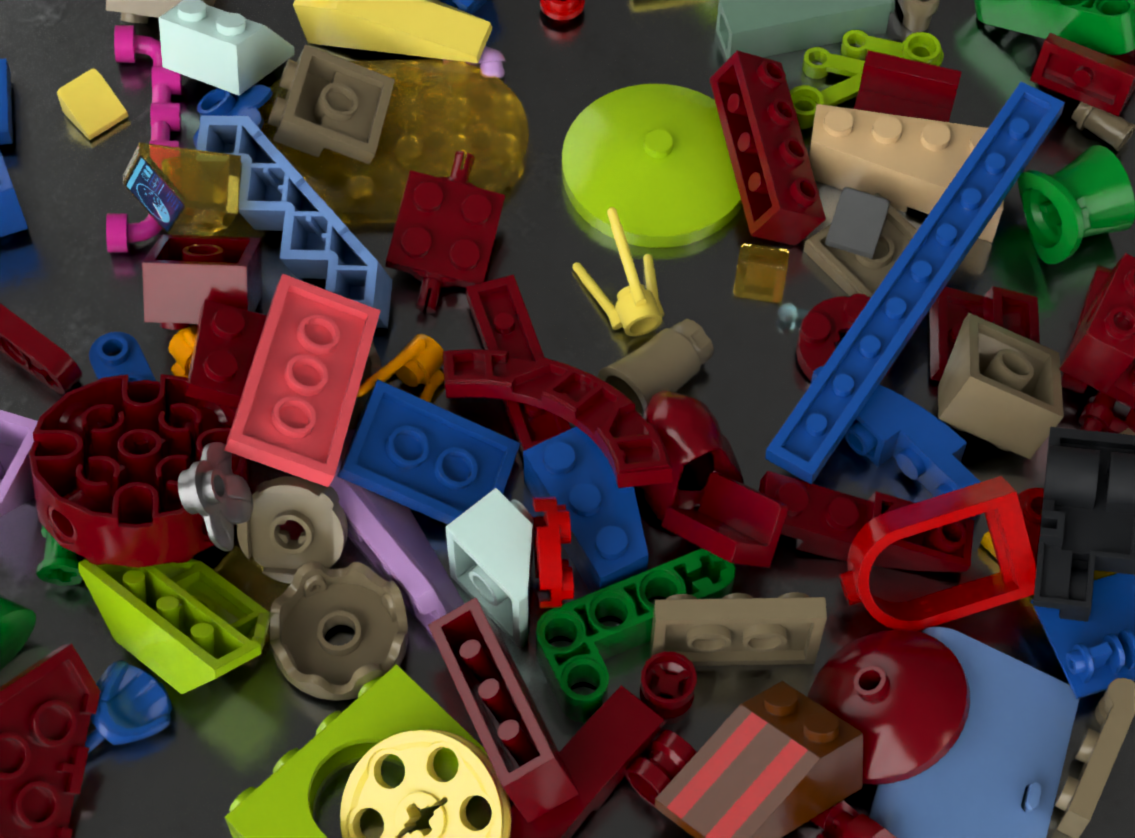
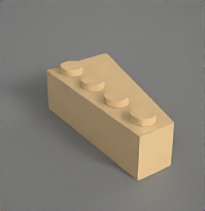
M816 104L808 157L815 181L843 190L844 187H849L872 195L879 193L883 198L889 200L890 205L897 210L907 212L909 207L929 214L988 128ZM1004 200L978 237L979 239L993 243L1003 211Z

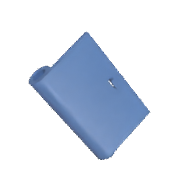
M929 627L924 629L922 633L936 638L953 652L965 671L970 688L968 718L953 747L936 764L909 779L889 784H878L869 818L886 828L896 838H1046L1079 699H1076L1069 684L959 631L945 627Z

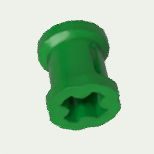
M42 525L41 534L46 541L44 559L37 566V577L43 582L59 586L80 584L83 578L79 573L78 562L82 561L83 556L60 546Z

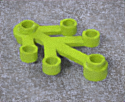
M850 30L844 34L842 39V56L831 54L821 47L808 49L804 54L802 70L806 76L812 79H821L830 72L849 76L850 78L822 91L808 85L797 86L790 90L800 129H807L813 126L816 104L836 106L858 95L865 63L863 59L866 58L868 50L941 67L944 53L939 40L929 33L916 32L910 34L901 43L868 36L861 30ZM850 44H857L861 47H853ZM813 61H818V62H821L822 64H821V65H815V64H813V63H811V62H813Z

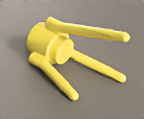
M610 207L607 210V214L629 286L618 292V301L614 306L581 263L575 262L572 268L607 314L613 330L623 327L625 334L628 336H642L657 329L663 321L662 317L665 316L659 300L653 257L650 254H645L643 257L646 290L645 286L640 284L617 210L614 207Z

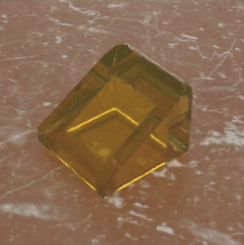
M741 244L733 291L734 295L740 298L774 303L781 302L787 274L789 251L787 249Z

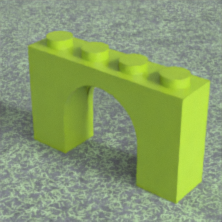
M396 664L384 676L377 677L364 684L358 693V699L343 712L337 710L328 715L317 728L316 736L300 750L294 748L284 754L276 763L273 774L258 788L254 786L249 787L239 794L231 804L230 813L225 816V820L233 838H328L314 821V808L319 792L333 774L351 763L360 761L372 747L384 739L408 731L442 730L467 739L486 755L487 753L481 744ZM443 747L434 757L433 765L438 777L445 781L453 779L459 767L458 758L455 753L449 748ZM390 754L384 759V761L395 763L405 769L402 760L396 755Z

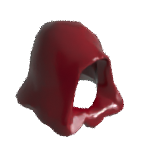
M667 390L660 391L652 396L644 410L643 418L647 423L650 422L654 425L667 449L672 466L673 482L635 487L640 491L646 506L663 523L667 506L690 510L700 507L706 486L700 491L678 489L685 464L711 451L714 458L713 472L722 473L743 484L744 479L729 441L721 433L718 421L706 404L695 398Z

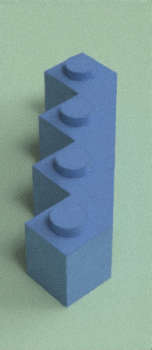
M201 115L195 163L213 183L240 184L237 211L254 230L283 231L279 259L296 278L326 279L325 290L381 310L376 328H388L393 280L376 258L355 237L343 221L313 190L249 116Z

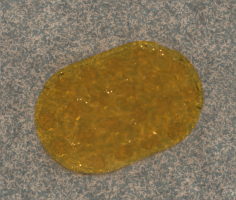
M437 59L349 61L395 79L377 150L370 165L323 148L318 158L273 141L276 127L268 124L269 116L277 96L285 99L287 89L279 87L280 80L269 87L273 94L258 109L264 119V125L261 129L263 134L284 155L344 224L396 223L410 170L435 177H450L455 158L454 154L457 151H464L461 170L464 168L467 152L475 156L469 178L470 183L477 188L501 193L508 186L512 188L518 181L526 165L529 152L528 121L524 108L515 93L496 76L484 75L481 68L463 61Z

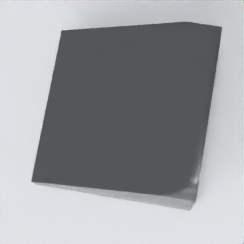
M844 187L825 245L872 259L886 223L890 201L879 196Z

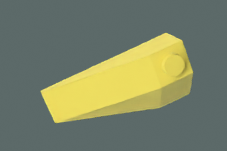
M295 0L293 3L308 44L478 63L492 31L491 22L438 0Z

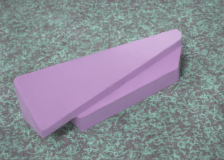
M356 429L347 430L335 477L330 486L337 492L339 504L345 512L348 522V537L381 578L388 582L394 581L398 585L406 609L436 644L428 624L465 603L408 507L337 477Z

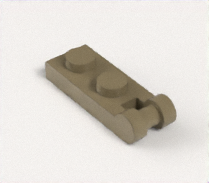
M1117 678L1109 684L1104 696L1095 709L1096 720L1101 726L1098 732L1091 728L1087 730L1075 759L1084 763L1078 779L1068 775L1056 800L1055 807L1064 811L1056 830L1072 838H1079L1090 822L1134 718L1135 682L1131 679Z

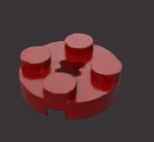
M556 496L533 497L532 506L535 512H543V516L532 517L534 521L535 578H539L540 591L548 590V592L537 593L539 609L562 607V600L574 599L572 566H569L568 558L562 559L561 544L571 543L570 512L566 510V504L557 505Z

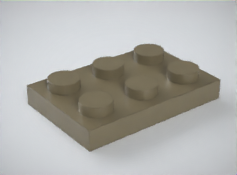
M799 592L786 593L778 598H753L749 594L733 593L721 599H697L689 594H676L663 600H655L650 656L652 657L664 651L676 652L684 655L693 663V666L815 664L827 620L825 597H809L807 594Z

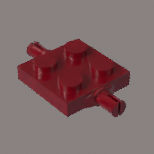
M464 151L455 152L450 177H435L410 170L386 258L385 267L410 273L422 281L415 308L423 312L427 295L431 294L426 313L436 312L441 286H461L466 288L467 286L484 282L506 196L477 188L469 182L475 156L467 152L464 168L461 170Z

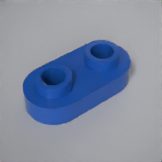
M124 332L106 333L92 344L89 351V360L97 380L104 377L128 374L129 382L141 380L156 381L137 340L130 334ZM121 351L118 355L108 356L112 352Z

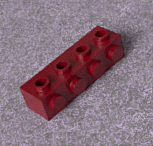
M737 50L709 80L750 236L796 246L824 222L826 217L786 75L781 62Z

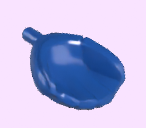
M119 660L109 665L96 683L100 690L96 714H92L90 717L96 729L86 737L85 747L89 748V754L105 739L112 745L127 744L151 737L167 728L171 722L170 712L172 704L163 684L158 682L157 678L149 672L132 666L126 661Z

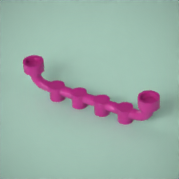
M115 25L114 48L116 63H135L136 54L148 55L153 60L152 103L150 108L151 140L149 143L150 166L179 198V179H169V170H180V142L170 141V132H181L180 103H171V95L182 94V74L163 68L160 41L149 36L136 35L134 25ZM107 213L108 253H129V243L146 241L156 236L163 228L150 213H148V216L143 221L138 223H129L128 213Z

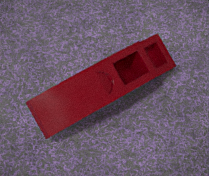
M771 471L765 473L760 480L759 492L788 506L781 534L796 538L797 550L847 561L850 546L864 525L883 513L914 504V502L877 491L866 500L815 484L811 485L805 481ZM966 518L900 539L887 546L878 555L872 566L915 571L966 572L971 567L974 520Z

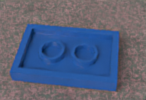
M377 379L373 389L370 391L337 477L448 525L495 488L502 494L504 493L520 443Z

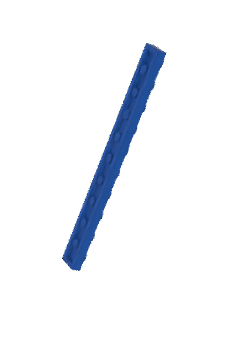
M1019 83L766 449V460L812 485L1061 116L1065 102L1026 83Z

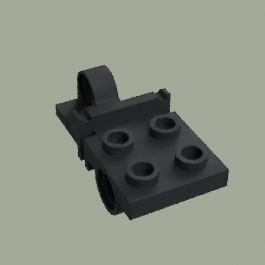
M1050 427L1033 606L1060 609V619L1088 622L1092 607L1094 570L1135 575V435Z

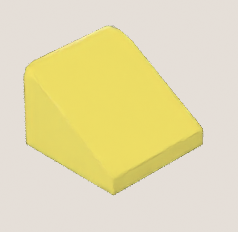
M95 68L75 78L57 91L63 113L89 140H92L128 117V112Z

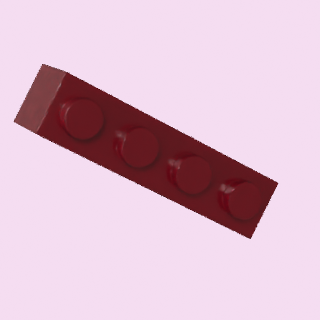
M475 597L428 624L500 784L526 821L530 823L579 794L577 787L500 632L478 599Z

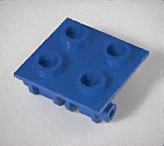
M1117 573L1094 580L1092 607L1088 622L1060 619V609L1033 606L1076 699L1105 691L1109 684L1117 678H1127L1135 681V575Z

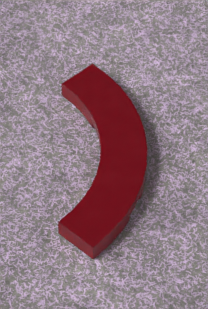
M467 349L443 351L446 398L487 397L505 399L535 406L562 417L582 430L599 446L612 467L618 488L673 482L669 455L657 429L652 423H647L635 410V403L598 377L571 365L540 356L535 362L509 358V352L502 350Z

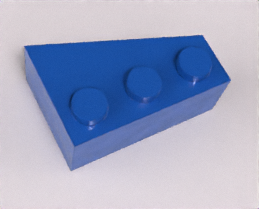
M574 427L523 451L524 483L533 497L556 496L557 505L566 504V510L570 512L571 543L562 544L591 593L647 571L649 554L634 487L618 488L615 474L608 459L587 434L578 427Z

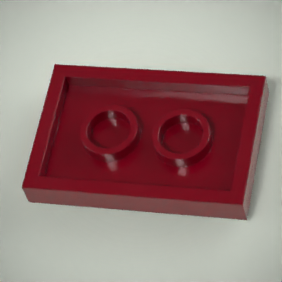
M205 299L200 310L185 396L238 408L267 315Z

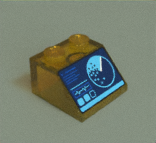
M139 143L123 173V185L168 235L223 236L239 213L241 156Z

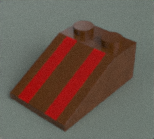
M781 681L741 703L655 798V808L694 838H782L862 789L863 733L784 681Z

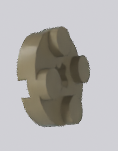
M295 476L278 477L264 481L257 486L252 494L253 510L249 521L237 524L238 542L248 560L252 556L258 564L264 567L262 573L276 581L290 584L294 579L296 571L307 562L317 561L325 568H331L340 558L348 537L347 518L339 504V497L334 488ZM287 520L296 521L304 528L305 532L301 533L299 540L290 539L289 531L280 530L279 525L286 524Z

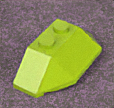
M86 559L78 562L79 573L114 640L180 694L204 685L261 655L270 623V612L202 561L191 559L185 563L171 562L140 568L112 564L96 565Z

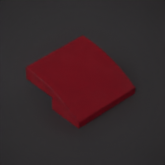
M992 286L984 296L945 287L929 310L930 379L941 380L962 323L968 313L1040 344L1038 297L996 286Z

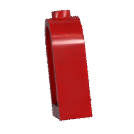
M1002 476L901 507L873 518L861 528L850 546L847 559L848 572L839 574L840 584L849 606L862 602L869 614L879 623L892 629L920 631L1034 595L1036 563L1017 491ZM985 513L1000 572L906 602L886 601L870 592L869 576L872 565L887 546L900 539Z

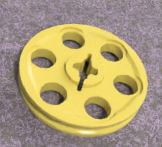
M417 730L399 733L384 739L372 747L356 764L343 792L340 809L342 838H366L361 831L360 819L368 808L377 810L383 818L384 831L380 838H510L511 807L509 796L502 788L489 757L472 742L450 732L442 730ZM443 747L452 750L458 758V772L450 781L442 780L434 770V757ZM390 754L398 756L405 766L404 779L395 788L389 786L381 775L382 763ZM476 795L485 798L492 810L491 820L484 829H477L472 826L466 816V806L469 800ZM445 803L434 811V815L430 818L429 825L432 829H420L405 834L416 826V822L420 819L421 813L418 808H430Z

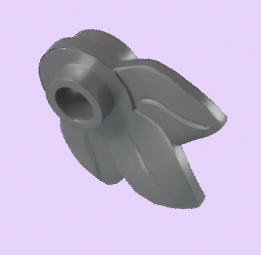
M213 442L204 446L201 461L194 462L189 469L183 470L180 473L178 493L181 503L188 513H199L203 516L208 536L214 545L223 551H231L234 546L233 524L249 521L253 510V499L250 488L243 477L233 474L232 453L224 451L226 444Z

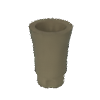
M685 319L671 328L663 329L647 343L627 356L602 368L598 373V378L612 385L635 403V410L643 417L644 410L655 393L663 390L676 393L700 371V366L713 355V344L699 324L693 320Z

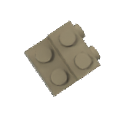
M304 45L297 62L290 59L287 61L280 80L279 87L287 89L285 99L277 96L269 116L268 124L276 127L273 141L318 158L323 148L370 165L377 150L395 79L311 46Z

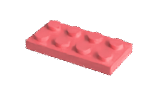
M282 273L224 451L329 487L335 477L381 310Z

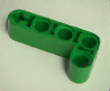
M974 0L977 19L987 25L1044 39L1047 38L1049 33H1052L1097 52L1110 55L1126 54L1135 49V0Z
M699 549L544 613L537 622L536 655L538 663L562 712L573 721L585 723L608 700L609 674L603 660L651 641L654 604L648 601L650 598L655 596L667 598L676 594H691L697 599H721L726 595L732 594L736 569L734 563H730L705 549ZM606 616H615L621 619L623 623L619 626L608 627L601 624L598 620ZM564 636L571 639L573 643L568 647L559 648L552 646L548 641L553 637ZM586 682L595 686L597 690L592 694L579 695L570 688L576 683Z

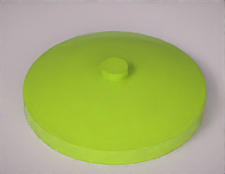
M639 84L621 88L600 97L587 106L577 116L567 132L562 149V179L566 194L575 210L585 221L613 239L614 235L607 214V210L610 207H614L617 210L628 244L649 248H668L688 245L711 236L726 226L743 206L715 100L698 91L669 84Z

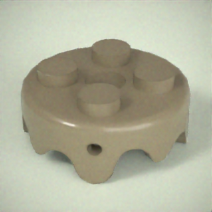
M317 561L307 562L296 571L288 589L272 603L270 610V644L277 666L291 684L300 691L318 699L340 701L358 698V693L364 684L377 677L384 676L396 664L400 666L406 654L409 634L402 593L394 581L388 582L368 566L360 562H353L348 567L340 569L325 568ZM336 625H347L355 631V635L350 642L339 646L328 643L325 640V635L330 628Z

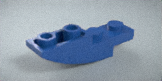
M822 366L813 371L811 384L823 368ZM880 384L845 434L849 446L861 456L866 455L877 467L893 456L901 471L910 479H917L933 497L981 482L961 463L967 445L963 438L923 407ZM981 514L969 517L968 519L975 520Z

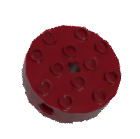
M128 374L104 377L66 393L39 417L33 432L34 442L30 449L29 457L39 522L60 546L85 557L92 564H112L140 568L171 562L185 563L190 561L197 553L214 546V543L208 536L203 516L199 513L190 514L184 509L178 493V478L183 470L189 469L194 462L201 461L205 445L213 442L227 443L237 409L185 396L188 378L160 374V382L150 380L129 382ZM232 453L233 474L243 477L251 491V460Z

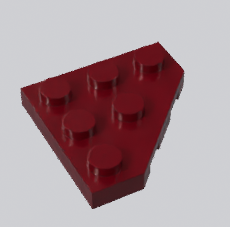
M72 643L61 645L0 687V838H71L73 829L68 827L74 797L76 794H80L89 751V748L85 747L90 717L92 714H96L100 696L98 686Z

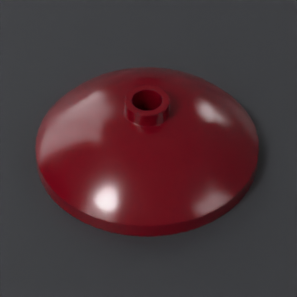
M905 629L871 633L844 646L823 665L812 682L807 695L808 698L863 733L862 783L889 784L906 780L936 764L947 754L959 738L968 718L970 708L968 679L953 652L932 636ZM879 683L876 688L868 690L872 685Z

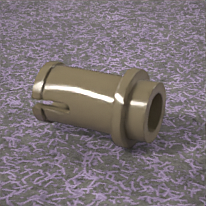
M1080 102L1071 117L1072 120L1077 122V129L1081 131L1086 128L1113 146L1116 151H1119L1127 143L1135 131L1133 123H1129L1120 116H1115L1083 102Z

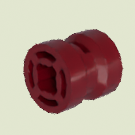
M666 651L653 655L645 662L641 671L639 699L667 721L665 724L672 725L682 721L689 715L693 707L694 692L697 684V672L693 663L684 655ZM662 694L664 696H670L671 698H664L660 695Z
M666 729L652 741L651 752L648 754V757L636 758L625 769V776L634 790L655 807V798L697 752L681 736Z

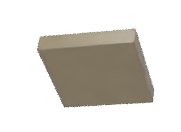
M879 193L875 194V196L882 197ZM890 205L886 223L872 259L825 245L831 224L806 240L803 251L849 296L859 293L872 297L918 230Z

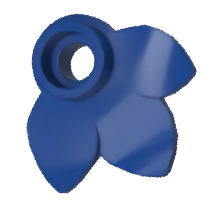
M253 85L238 96L217 88L200 100L197 111L200 117L201 115L249 116L261 130L264 125V119L258 109L271 98L273 92L267 86ZM199 129L193 137V142L196 148Z

